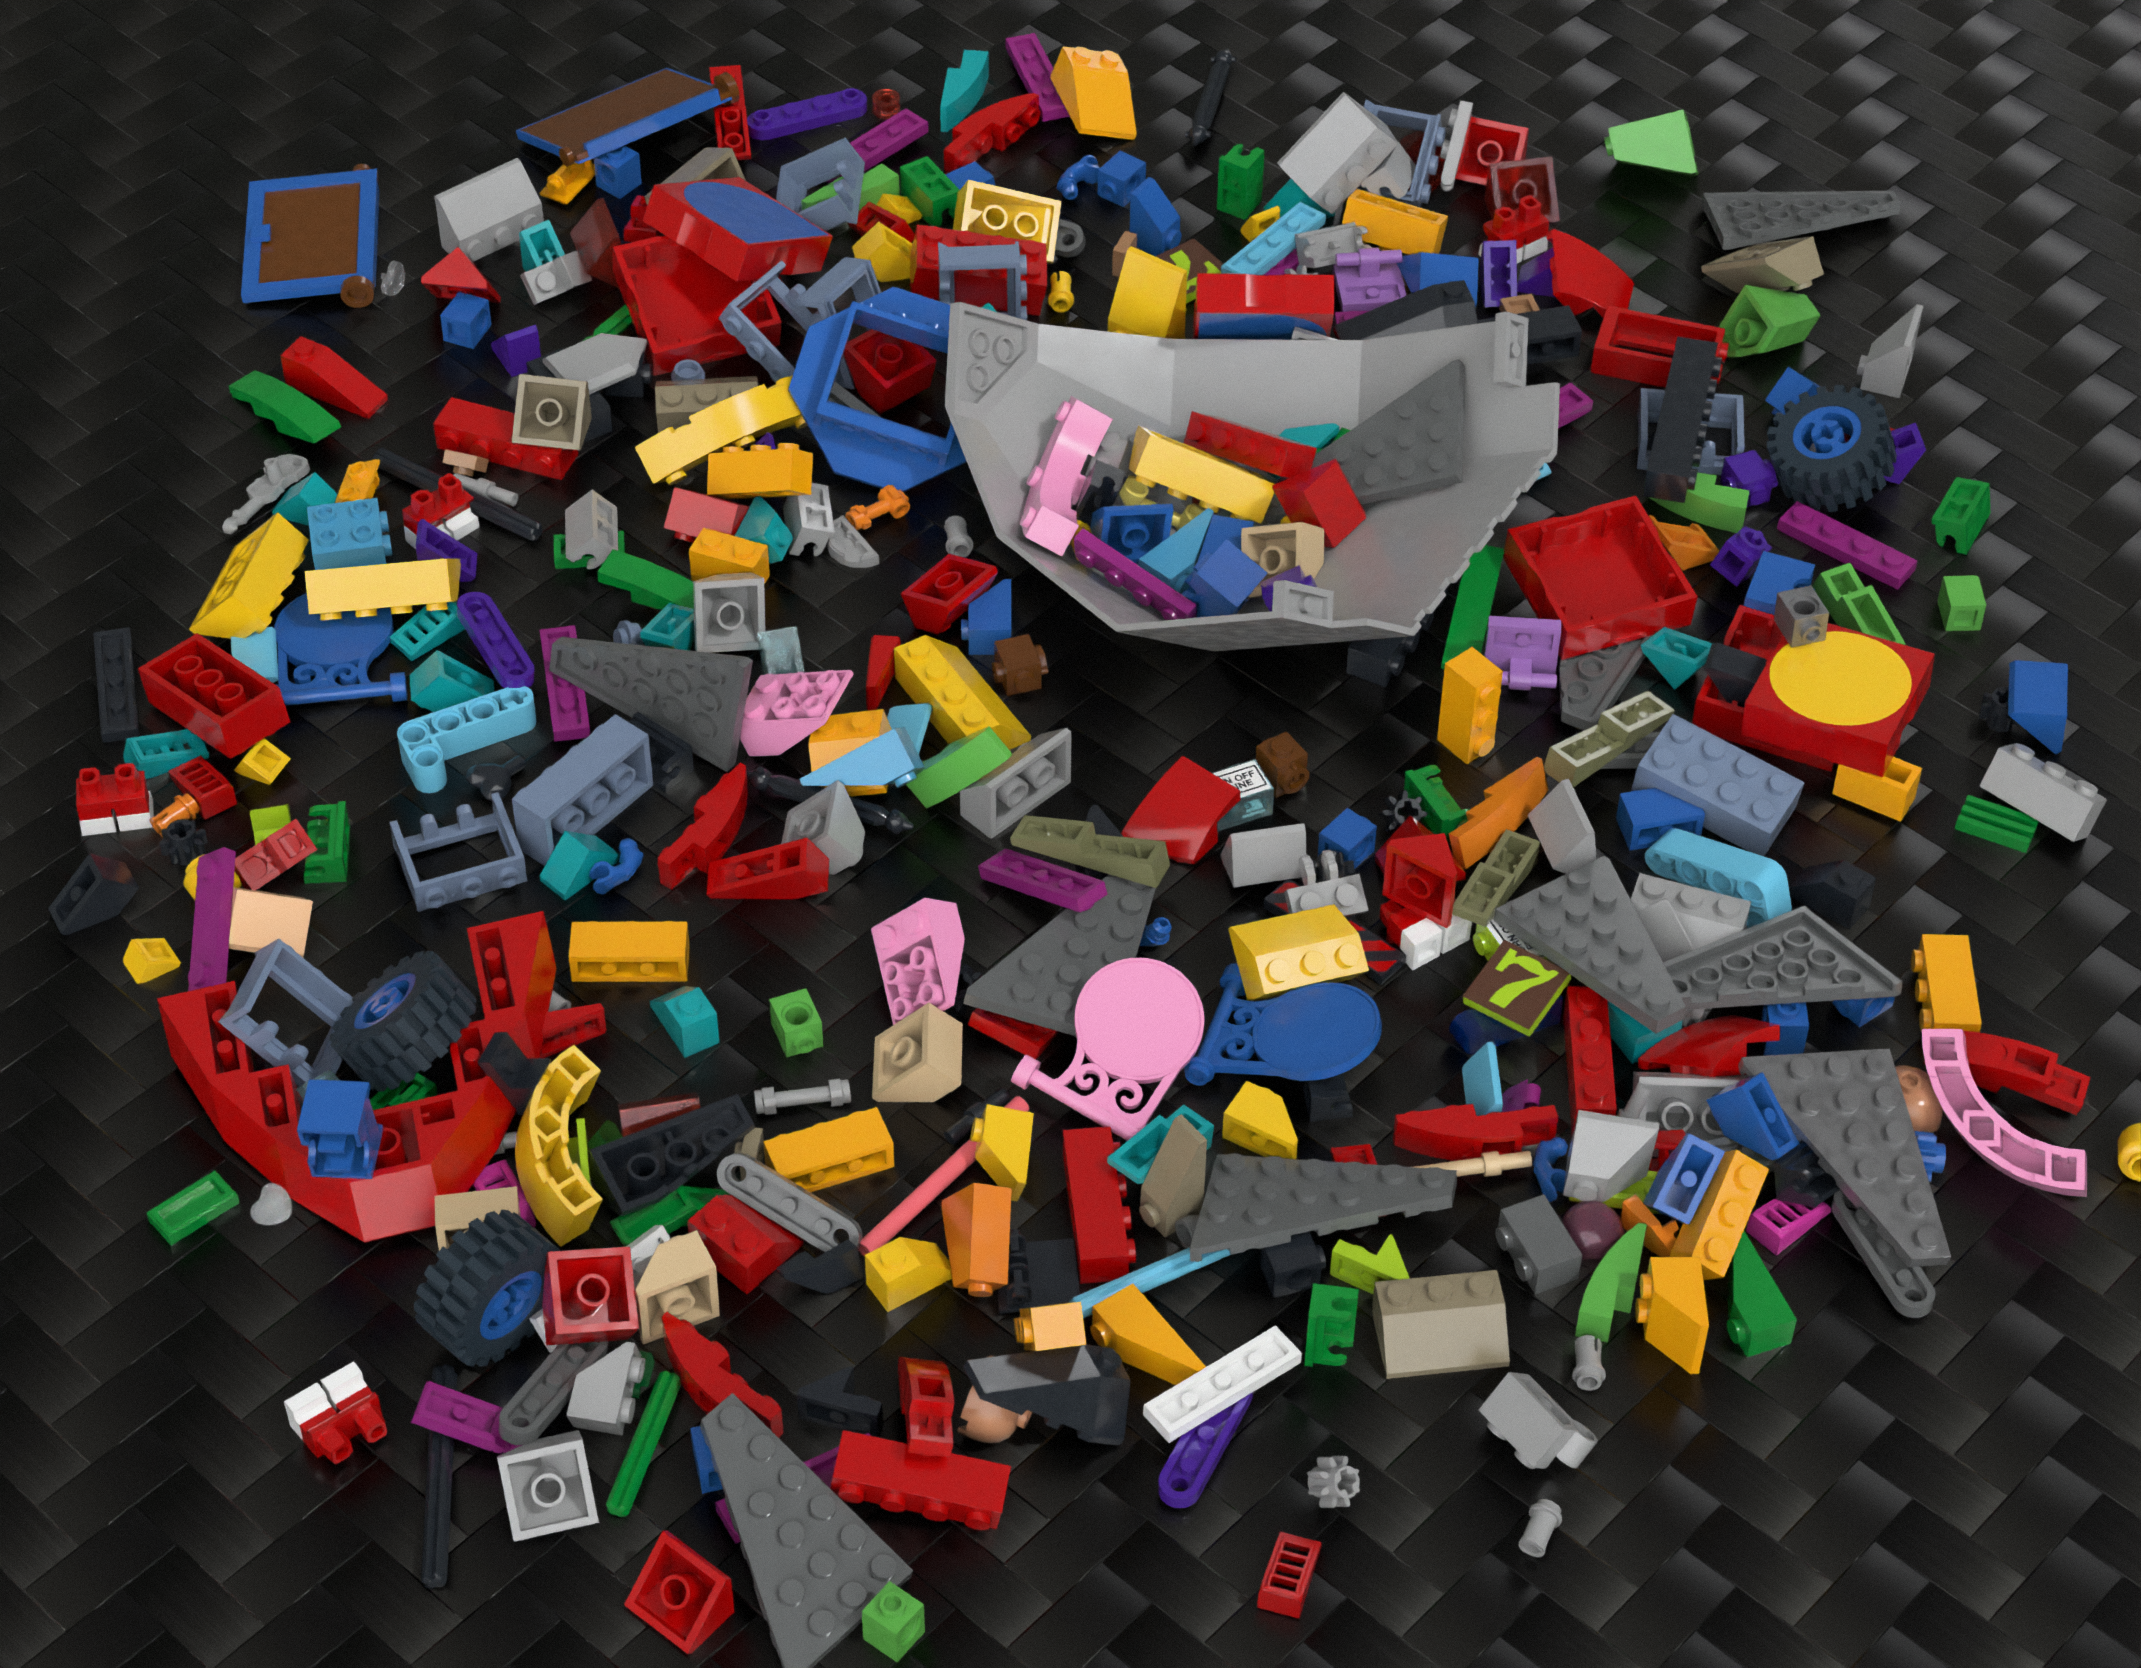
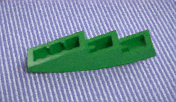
M256 370L228 386L233 398L251 403L255 415L273 420L279 433L315 444L341 428L340 422L316 402L284 382Z
M1485 545L1480 552H1474L1469 558L1470 565L1462 574L1441 669H1445V663L1471 647L1479 653L1482 652L1488 618L1503 560V548Z
M612 549L597 571L598 582L630 591L631 602L659 610L664 609L669 603L694 609L693 581L647 560Z

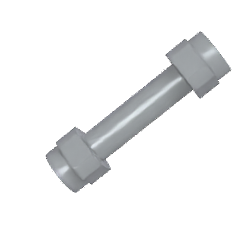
M840 1078L829 1079L828 1086L774 1092V1087L772 1086L754 1091L756 1114L764 1113V1115L777 1114L776 1108L828 1101L831 1102V1107L851 1103L849 1080H840Z

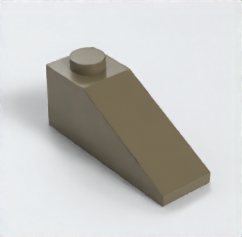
M1182 1114L1174 1118L1141 1186L1140 1215L1148 1226L1155 1227L1165 1238L1176 1231L1175 1223L1177 1220L1192 1214L1200 1215L1204 1201L1207 1139Z

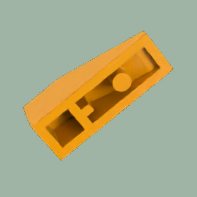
M1133 1283L1093 1306L1092 1326L1090 1329L1094 1340L1101 1347L1113 1348L1123 1362L1174 1385L1181 1383L1206 1368L1202 1361Z

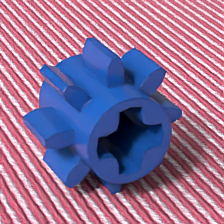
M1914 1131L1928 1180L1931 1182L1932 1173H1942L1944 1170L1946 1147L1944 1143H1936L1937 1136H1934L1933 1133Z

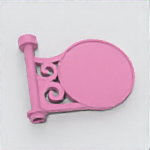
M1128 958L1108 964L1087 981L1078 997L1074 1017L1077 1050L1068 1069L1059 1078L1052 1079L1039 1071L1041 1062L1026 1054L1014 1071L1011 1082L1024 1090L1030 1084L1102 1127L1111 1126V1132L1128 1141L1146 1126L1180 1070L1190 1062L1198 1050L1204 1030V1011L1201 999L1186 976L1164 962L1150 958ZM1084 1056H1086V1058H1087L1091 1063H1087V1064H1083V1065H1082L1083 1060H1084ZM1086 1074H1095L1100 1081L1098 1088L1088 1096H1081L1066 1087L1075 1078V1083L1079 1089L1084 1091L1090 1090L1093 1080L1091 1078L1084 1080L1083 1077ZM1108 1076L1111 1077V1078H1113V1079H1116V1081H1114L1109 1087H1108V1082H1109ZM1161 1081L1147 1104L1139 1112L1133 1114L1126 1113L1116 1104L1115 1097L1117 1093L1122 1090H1128L1133 1093L1134 1098L1128 1099L1126 1096H1122L1120 1099L1121 1105L1129 1110L1138 1107L1143 1097L1142 1088L1138 1084Z

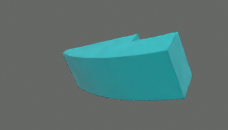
M964 50L960 69H947L940 105L941 132H948L960 123L980 100L989 78V51Z
M1182 1105L1167 1119L1161 1115L1157 1116L1108 1157L1107 1163L1135 1183L1142 1184L1175 1117L1182 1114L1207 1139L1206 1150L1212 1144L1214 1125L1187 1106Z

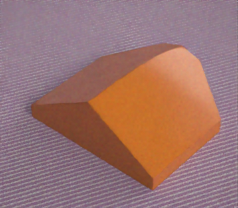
M1649 515L1658 531L1661 543L1671 557L1676 560L1682 571L1711 562L1718 554L1719 549L1700 525L1692 523L1689 527L1662 523L1658 522L1654 516Z

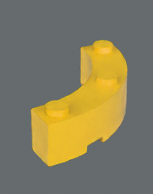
M792 376L779 379L775 385L768 389L763 384L727 398L689 416L691 424L683 425L675 430L673 427H668L637 445L635 449L652 483L667 482L668 485H673L687 477L685 472L707 461L709 453H723V447H741L745 449L756 442L755 438L765 435L767 432L771 433L790 426H796L797 429L807 426L788 391Z
M575 1045L562 1052L548 1066L541 1081L534 1089L520 1120L515 1143L516 1169L526 1200L536 1218L560 1247L589 1229L603 1200L586 1180L577 1163L572 1164L567 1148L569 1142V1116L579 1106L587 1102L601 1072Z

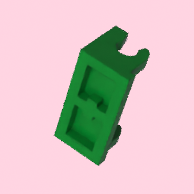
M1238 144L1226 156L1222 155L1219 158L1217 210L1245 220L1262 201L1265 150L1256 147L1249 155L1242 156L1240 153L1243 151V144Z
M928 156L900 166L901 195L908 197L930 226L940 227L942 225V213L947 208H949V215L952 218L955 217L957 195L960 190Z
M1959 477L1955 478L1932 517V524L1935 525L1936 541L1940 547H1943L1946 543L1945 535H1950L1956 540L1955 547L1957 553L1967 555L1991 513L1990 483Z
M1428 765L1415 771L1412 769L1406 771L1404 790H1407L1408 798L1415 799L1421 797L1422 800L1419 803L1421 811L1428 812V815L1420 818V820L1433 834L1445 833L1449 843V833L1468 821L1466 812L1470 809H1460L1442 785L1443 781L1440 777L1426 780L1429 776L1440 773L1441 770L1437 765Z
M338 801V804L315 805L309 809V816L316 817L322 815L326 816L327 819L308 821V836L318 850L305 859L304 882L305 884L347 882L350 822L346 801Z
M1313 1283L1304 1366L1313 1367V1363L1331 1366L1346 1364V1355L1332 1354L1328 1348L1331 1346H1339L1341 1348L1353 1347L1359 1289Z

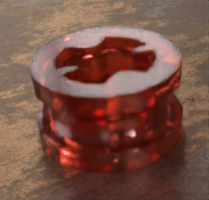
M881 89L873 94L872 111L874 115L879 118L889 119L900 112V95L898 92L891 89Z

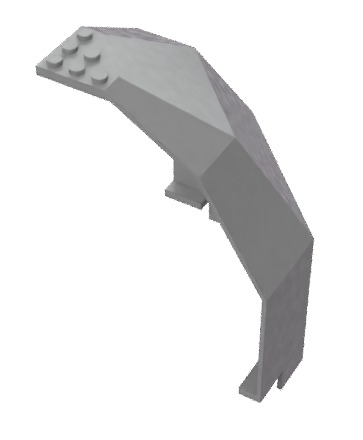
M957 302L950 304L945 408L997 538L1116 632L1214 652L1414 636L1421 628L1420 621L1425 614H1432L1446 596L1444 590L1450 583H1456L1469 567V558L1474 552H1480L1494 535L1492 529L1498 522H1504L1518 504L1516 501L1517 497L1521 492H1527L1541 475L1539 469L1544 463L1551 462L1556 456L1560 383L1553 382L1526 386L1529 318L1510 312L1496 313V318L1493 322L1367 340L1171 339L1037 324ZM1460 359L1465 366L1462 483L1362 504L1366 513V519L1335 548L1324 547V564L1314 578L1317 587L1286 580L1274 581L1272 611L1268 610L1263 598L1247 599L1246 604L1234 615L1165 620L1160 611L1151 605L1147 607L1140 604L1133 597L1132 593L1123 586L1116 587L1112 585L1102 572L1094 567L1088 568L1077 561L1071 545H1068L1063 556H1060L1026 538L1023 534L1020 520L1023 516L1031 487L1026 484L1027 479L1033 468L1039 465L1049 439L1058 423V420L1055 419V414L1064 400L1068 402L1071 396L1112 418L1113 420L1106 432H1120L1124 440L1128 435L1135 432L1139 425L1183 443L1192 411L1221 417L1275 435H1279L1289 428L1329 423L1339 425L1340 429L1343 427L1352 430L1450 362ZM1087 455L1080 474L1084 476L1090 464L1091 455ZM1217 456L1219 458H1222L1224 460H1227L1229 462H1232L1234 464H1237L1239 466L1262 474L1272 482H1276L1278 480L1275 477L1267 474L1266 471ZM1219 508L1218 513L1214 512V515L1230 517L1232 512ZM1265 518L1262 524L1253 521L1254 527L1270 525ZM1171 525L1170 536L1177 531L1175 526Z

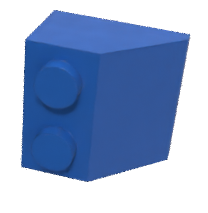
M1173 504L1102 507L1092 513L1091 532L1092 535L1135 564H1138L1142 556L1170 537L1174 507Z

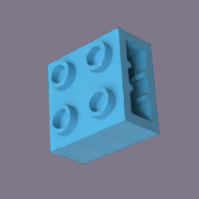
M377 498L307 507L315 570L387 564L386 556H392L390 535H383V532H389L387 511H379Z

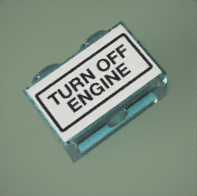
M1256 759L1212 772V774L1239 789L1241 800L1217 822V832L1273 814L1274 788Z

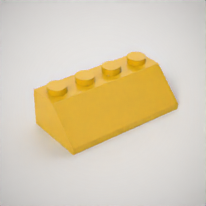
M1138 425L1128 468L1137 475L1135 479L1137 482L1155 488L1156 483L1169 487L1167 493L1186 501L1189 495L1200 500L1199 506L1205 509L1210 508L1215 513H1218L1219 508L1232 512L1230 518L1252 520L1262 524L1274 495L1272 485L1275 484L1262 474Z
M278 512L234 547L189 630L194 634L198 633L200 635L231 639V636L247 638L254 631L258 634L263 632L273 619L270 613L279 606L284 598L281 592L291 584L295 577L292 572L305 559L303 551L309 539Z
M436 559L305 571L309 614H320V621L342 619V612L355 611L356 617L377 616L378 608L389 607L391 608V614L412 613V605L426 604V611L448 609L447 602H456L458 600L460 559Z
M924 635L894 648L895 679L916 704L929 703L933 706L929 721L948 744L988 726L991 727L1009 750L1031 741V735L956 646Z

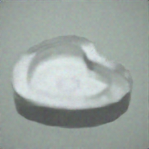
M394 260L391 261L387 274H381V279H383L381 291L383 294L393 296L403 288L405 271L402 263Z
M269 1183L262 1188L260 1200L253 1204L250 1215L259 1224L276 1225L289 1219L292 1214V1203L289 1194L281 1185Z

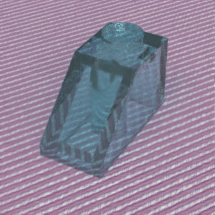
M797 626L757 633L765 675L805 673Z

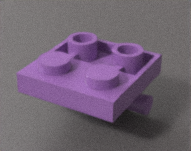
M1379 248L1358 249V252L1337 253L1335 255L1336 264H1333L1332 274L1334 275L1341 312L1370 311L1407 296L1402 274L1397 263H1402L1401 249L1379 251Z
M1489 616L1484 657L1503 671L1501 685H1507L1508 689L1530 691L1531 687L1556 689L1557 674L1555 673L1561 637V620Z

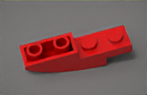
M741 65L709 67L711 84H714L715 76L727 72L734 78L740 95L739 101L727 106L723 103L713 107L717 148H732L737 160L751 159Z
M1030 93L1003 100L974 113L952 129L953 142L944 149V174H948L976 161L983 154L988 153L991 147L1002 152L1009 145L1016 142L1030 127L1035 126L1039 121V95Z
M740 762L730 773L724 774L710 792L702 795L697 800L694 806L695 823L690 824L684 830L683 835L671 846L664 848L657 858L660 884L672 890L695 867L708 873L709 862L720 860L729 849L742 824L747 806L748 783L746 765Z
M1963 1031L1966 1037L1969 1068L1977 1086L1996 1094L2001 1086H2004L2077 1116L2083 1106L2091 1077L2057 1064L2059 1054L2041 1047L1997 1035Z
M1473 1104L1450 1105L1444 1108L1425 1111H1409L1405 1114L1395 1115L1393 1142L1395 1146L1414 1153L1453 1161L1479 1158L1481 1153L1498 1151L1499 1155L1521 1152L1522 1146L1536 1145L1540 1141H1550L1556 1136L1558 1114L1554 1105L1532 1106L1522 1110L1501 1113L1491 1112L1480 1116L1476 1115Z
M666 1312L661 1318L668 1357L675 1373L680 1376V1382L696 1404L708 1414L733 1393L779 1438L783 1434L782 1409L778 1403L770 1396H761L751 1389L740 1375L731 1374L730 1356L723 1345L717 1341L710 1342L700 1335L690 1322L684 1319L679 1320L669 1312Z
M899 1357L901 1414H905L908 1453H917L928 1457H951L954 1444L951 1420L954 1396L951 1377L946 1364L942 1361Z

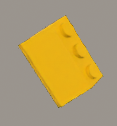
M1334 904L1228 928L1247 1001H1258L1280 996L1293 989L1310 984L1338 983L1351 980L1369 971L1359 933Z

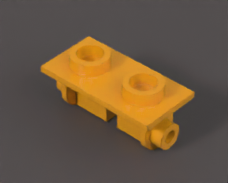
M591 159L581 164L574 163L568 167L563 164L554 174L547 178V185L540 192V195L567 205L595 176V166L591 163Z
M380 460L359 461L348 465L335 503L373 498L374 492L380 483L377 473Z

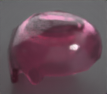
M1579 1201L1561 1219L1564 1227L1582 1253V1260H1588L1589 1258L1603 1259L1606 1253L1624 1235V1227L1620 1216L1612 1208L1600 1201Z

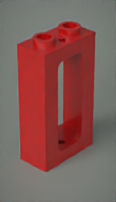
M1607 306L1594 346L1591 373L1666 388L1672 358L1613 346L1622 345L1673 355L1677 337L1718 343L1716 357H1721L1722 363H1725L1729 343L1723 342L1725 328ZM1721 364L1719 378L1712 377V379H1717V384L1720 382L1723 364Z

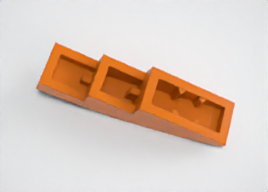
M1536 757L1485 789L1483 791L1485 800L1466 812L1468 821L1449 833L1453 855L1462 868L1467 869L1490 853L1505 830L1516 831L1528 818V814L1541 802L1549 790L1542 758Z

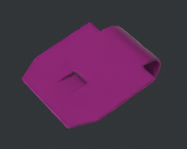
M1527 1079L1508 1088L1502 1094V1112L1522 1110L1532 1106L1539 1107L1540 1086L1534 1083L1528 1084Z

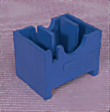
M1226 539L1212 555L1207 552L1193 567L1194 570L1184 581L1190 587L1184 590L1181 595L1197 605L1196 618L1234 615L1246 604L1248 597L1267 575V572Z
M1763 551L1747 591L1744 606L1775 615L1777 593L1810 586L1815 564Z
M308 1081L297 1133L301 1145L308 1146L307 1163L312 1177L373 1178L383 1125L377 1124L369 1099L371 1087L369 1082Z

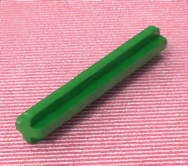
M662 1371L658 1375L607 1499V1512L611 1515L626 1517L631 1510L681 1386L680 1376L676 1373Z

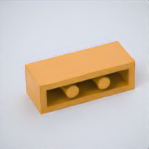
M1356 189L1347 199L1342 224L1355 222L1356 226L1366 227L1368 233L1362 235L1363 244L1369 242L1379 245V249L1383 251L1401 249L1402 253L1408 255L1419 252L1438 254L1441 249L1448 216Z
M779 443L778 449H771V446L751 445L750 451H744V448L723 447V453H709L707 495L724 499L811 495L813 453L799 450V445L794 443Z
M1473 647L1445 663L1437 740L1466 764H1469L1478 757L1487 755L1494 747L1503 674L1501 669Z
M674 921L572 922L569 947L572 982H687L690 948L687 922Z
M1922 934L1918 950L1913 949L1911 955L1912 972H1917L1919 978L1916 980L1915 998L1917 1002H1922L1923 1007L1920 1010L1919 1016L1920 1031L1922 1032V1029H1962L1963 1031L1980 1032L1982 1023L1968 935Z
M877 1107L865 1111H857L846 1117L826 1123H817L812 1127L789 1134H781L773 1139L763 1141L765 1165L810 1193L894 1167L893 1141Z
M1737 1149L1726 1151L1690 1224L1682 1225L1669 1257H1700L1703 1280L1724 1278L1769 1169Z
M1081 1302L1019 1309L1020 1317L1014 1318L1016 1342L1024 1343V1350L1040 1351L1086 1345Z

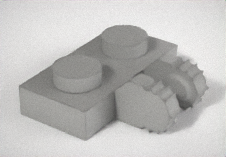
M1322 851L1321 862L1327 881L1316 883L1314 864L1310 856H1299V866L1304 886L1287 889L1284 892L1289 914L1333 904L1344 917L1368 911L1360 875L1355 874L1338 878V867L1333 851Z

